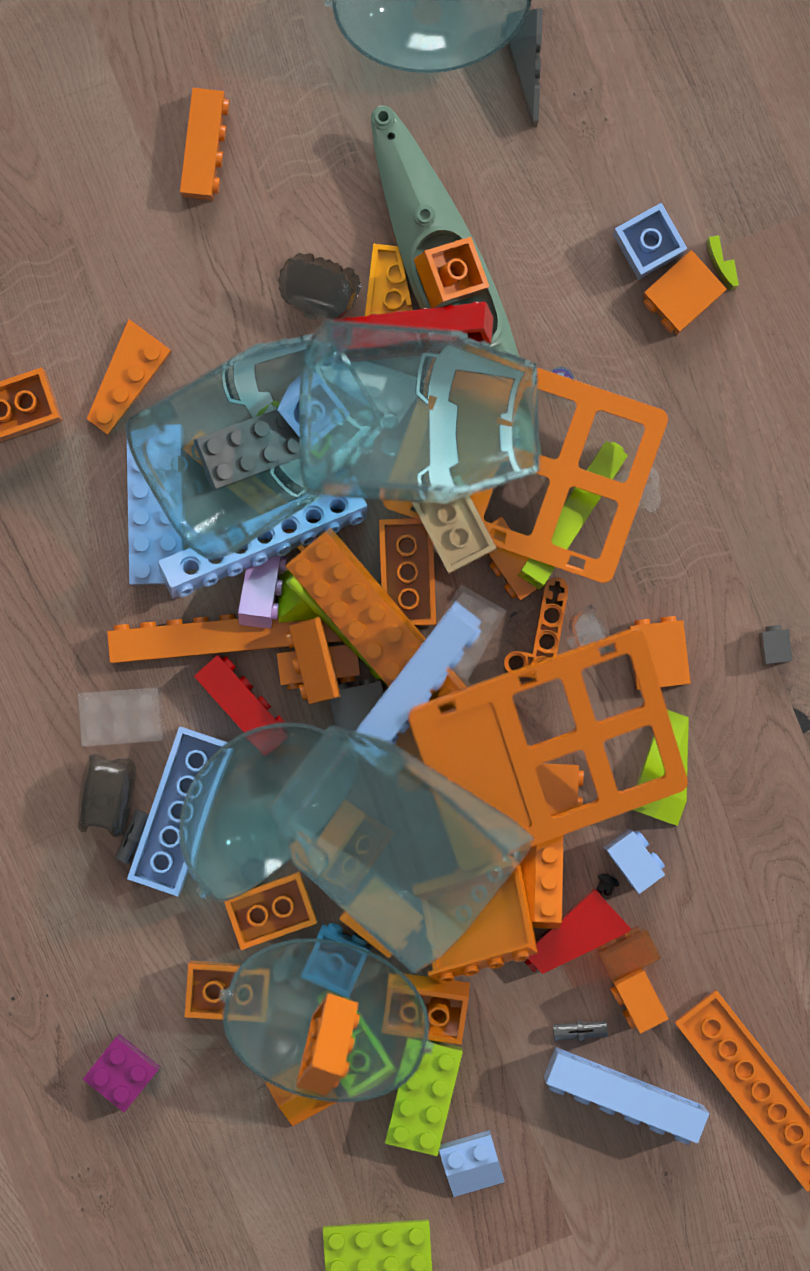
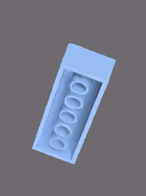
M180 423L126 424L129 584L132 586L166 585L160 574L158 561L185 550L182 426Z
M455 601L362 721L351 739L376 758L382 752L387 755L399 738L397 732L404 733L409 727L408 714L410 710L429 701L432 695L429 691L431 688L437 691L448 675V672L445 671L448 667L451 670L455 668L465 653L462 650L463 647L470 648L481 632L478 629L481 620Z
M179 727L127 878L128 880L175 896L181 894L232 743L185 727Z
M558 1047L554 1048L544 1074L549 1090L564 1095L565 1091L571 1093L576 1101L589 1105L590 1101L600 1106V1110L614 1115L615 1111L625 1116V1120L637 1125L640 1124V1121L647 1123L650 1126V1130L664 1135L665 1131L670 1132L675 1136L674 1139L689 1145L691 1141L698 1144L709 1116L708 1110L702 1104Z

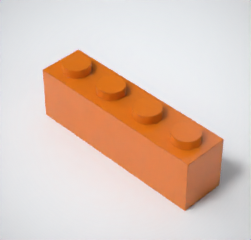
M192 87L180 186L182 197L213 201L214 193L219 194L220 178L216 177L217 167L222 168L223 152L219 150L220 142H225L227 126L223 125L224 115L228 116L230 100L226 99L224 91Z

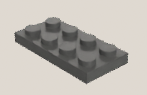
M277 409L193 440L212 491L309 454L307 446Z

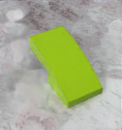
M719 235L708 237L706 240L707 250L718 276L730 291L736 290L739 283L734 259L723 260Z

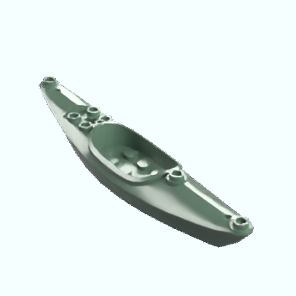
M384 105L376 107L371 114V128L377 164L396 241L420 309L431 308L413 259L426 250L471 237L490 287L478 295L447 305L486 302L493 316L491 344L476 345L475 347L520 361L512 331L497 289L459 211L400 118L390 107ZM528 391L513 432V446L542 455L538 429ZM521 469L523 472L532 473V472H529V471H526V470Z

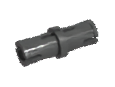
M135 809L127 830H124L122 833L124 837L114 857L115 859L126 864L131 863L138 843H140L149 816L148 813Z
M577 1020V1023L553 1024L554 1041L567 1039L584 1041V1038L608 1037L607 1021L583 1022L582 1020Z

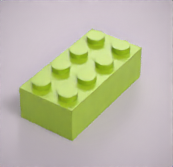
M410 1037L385 1144L438 1156L463 1053L462 1047Z

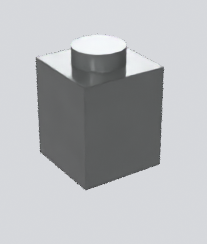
M781 625L766 626V632L759 633L762 664L792 661L789 629L782 630Z

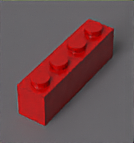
M217 655L194 677L264 755H267L289 735L286 729L290 726L280 715L275 718L270 713L269 709L272 706L262 695L257 698L251 690L254 686L244 675L241 678L233 671L236 666L227 656L222 659Z

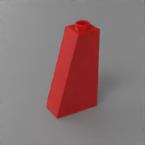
M593 888L562 916L560 929H548L535 941L537 953L529 955V959L524 960V962L533 972L539 970L544 974L628 933L631 928Z

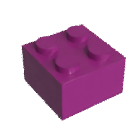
M119 1033L84 1076L83 1080L122 1112H125L161 1066Z

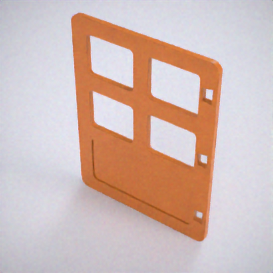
M467 346V348L514 364L527 371L520 382L515 401L513 422L500 418V414L507 412L510 391L515 378L457 369L449 401L459 405L457 446L460 464L450 469L453 480L460 477L466 490L497 481L501 467L504 464L510 465L508 454L501 453L499 425L512 427L514 432L529 389L535 388L575 402L577 405L557 459H551L514 446L515 458L520 469L547 477L550 480L531 535L527 536L484 520L494 488L469 496L489 534H491L492 528L507 533L505 542L492 538L496 547L600 583L611 581L668 423L666 412L660 408L475 346ZM434 355L432 356V361H430L429 368L432 367L435 358ZM429 368L426 373V375L430 376L431 369ZM425 376L423 381V387H421L423 390H425L423 391L422 395L426 399V392L428 388V385L426 384H428L429 381L428 376ZM432 395L428 396V406L417 398L383 495V504L387 509L420 521L418 513L411 509L413 507L412 501L420 497L416 475L429 465V410L433 411L437 397ZM599 411L630 420L645 427L626 482H618L583 470L578 466L595 415ZM426 473V474L424 475V479H425V480H423V482H424V484H425L426 486H423V487H425V489H426V491H427V492H424V493H429V492H431V491H429V490H431V489H430V485H427V484H429V480L426 479V478H428V473ZM572 487L614 500L618 503L606 542L598 559H593L552 544L553 534L568 492ZM574 556L585 560L584 570L567 564L570 557Z
M637 628L628 629L415 706L408 714V719L458 865L463 869L474 868L682 792L688 785V779L648 644L643 632ZM614 643L615 651L604 655L600 654L599 648ZM630 654L642 694L643 704L640 707L597 721L584 684L582 670L620 655ZM534 672L535 680L523 684L520 683L519 677ZM557 678L561 679L575 723V729L529 746L526 743L517 715L513 695ZM454 701V709L440 713L439 706ZM650 725L665 773L662 777L623 791H618L605 752L604 742L613 737ZM582 750L597 793V799L588 804L551 816L536 774V766Z

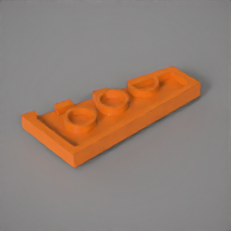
M128 319L87 416L88 421L107 435H110L172 352L130 319Z

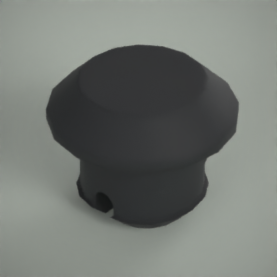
M604 873L597 876L600 880L597 891L600 893L606 889L604 894L610 896L614 887L620 886L618 880Z

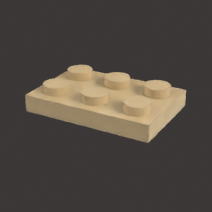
M460 477L453 480L459 492L466 490ZM432 492L427 493L428 498L430 499L429 501L437 502L434 499V497L431 496ZM470 496L445 504L426 503L420 497L412 501L449 574L497 549Z

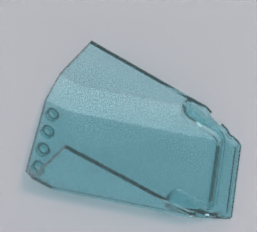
M333 725L328 727L269 807L274 820L278 823V830L282 838L286 839L292 853L290 857L293 864L413 973L439 959L468 930L528 854L534 841V837L513 819L388 740Z

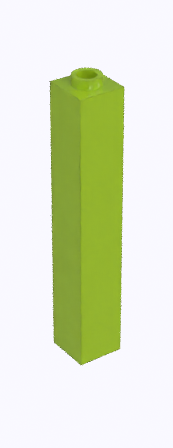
M605 441L586 471L613 479L628 455L624 453V449L619 444ZM575 487L564 503L552 537V544L568 549L602 496ZM528 558L518 576L540 590L555 567Z

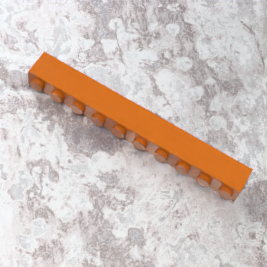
M235 614L220 615L219 621H209V617L193 618V623L183 624L182 619L167 620L166 626H156V622L140 623V628L130 629L129 624L114 625L113 631H107L110 663L289 647L286 633L291 632L289 626L308 620L279 623L278 618L277 620L272 619L271 629L239 625V619H235ZM322 620L327 643L343 642Z

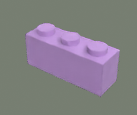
M277 555L269 558L260 566L246 568L238 611L239 625L271 629L272 619L277 620L279 604L275 602L276 596H281L283 580H279L280 572L286 571L287 556Z

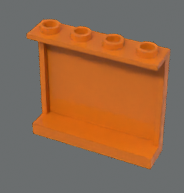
M511 855L471 869H462L412 885L414 895L421 900L433 971H429L428 976L439 983L451 982L454 980V977L460 975H476L479 973V970L484 968H500L508 961H524L529 959V955L537 953L520 862Z

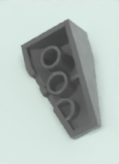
M543 8L509 15L508 23L503 24V39H508V50L532 127H538L539 79L541 70L539 53L542 44Z

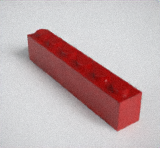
M473 302L462 305H447L445 307L334 319L330 347L338 361L422 352V350H440L447 341L464 347L491 344L493 316L486 302Z

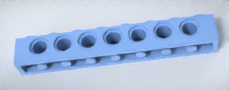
M352 480L159 560V571L172 599L186 597L195 589L203 586H212L219 579L227 576H236L243 569L250 566H260L269 558L277 555H286L293 548L300 545H310L330 527L337 533L341 528L348 525L360 524L367 518V504L355 481ZM341 509L343 512L334 513L332 510ZM317 519L319 522L309 523L308 520ZM286 529L295 530V532L290 534L285 533L283 531ZM262 539L270 540L267 544H262L259 541ZM238 549L246 550L243 554L235 553ZM214 559H219L222 561L219 564L210 563V561ZM194 569L197 571L195 574L192 575L185 573L187 570Z

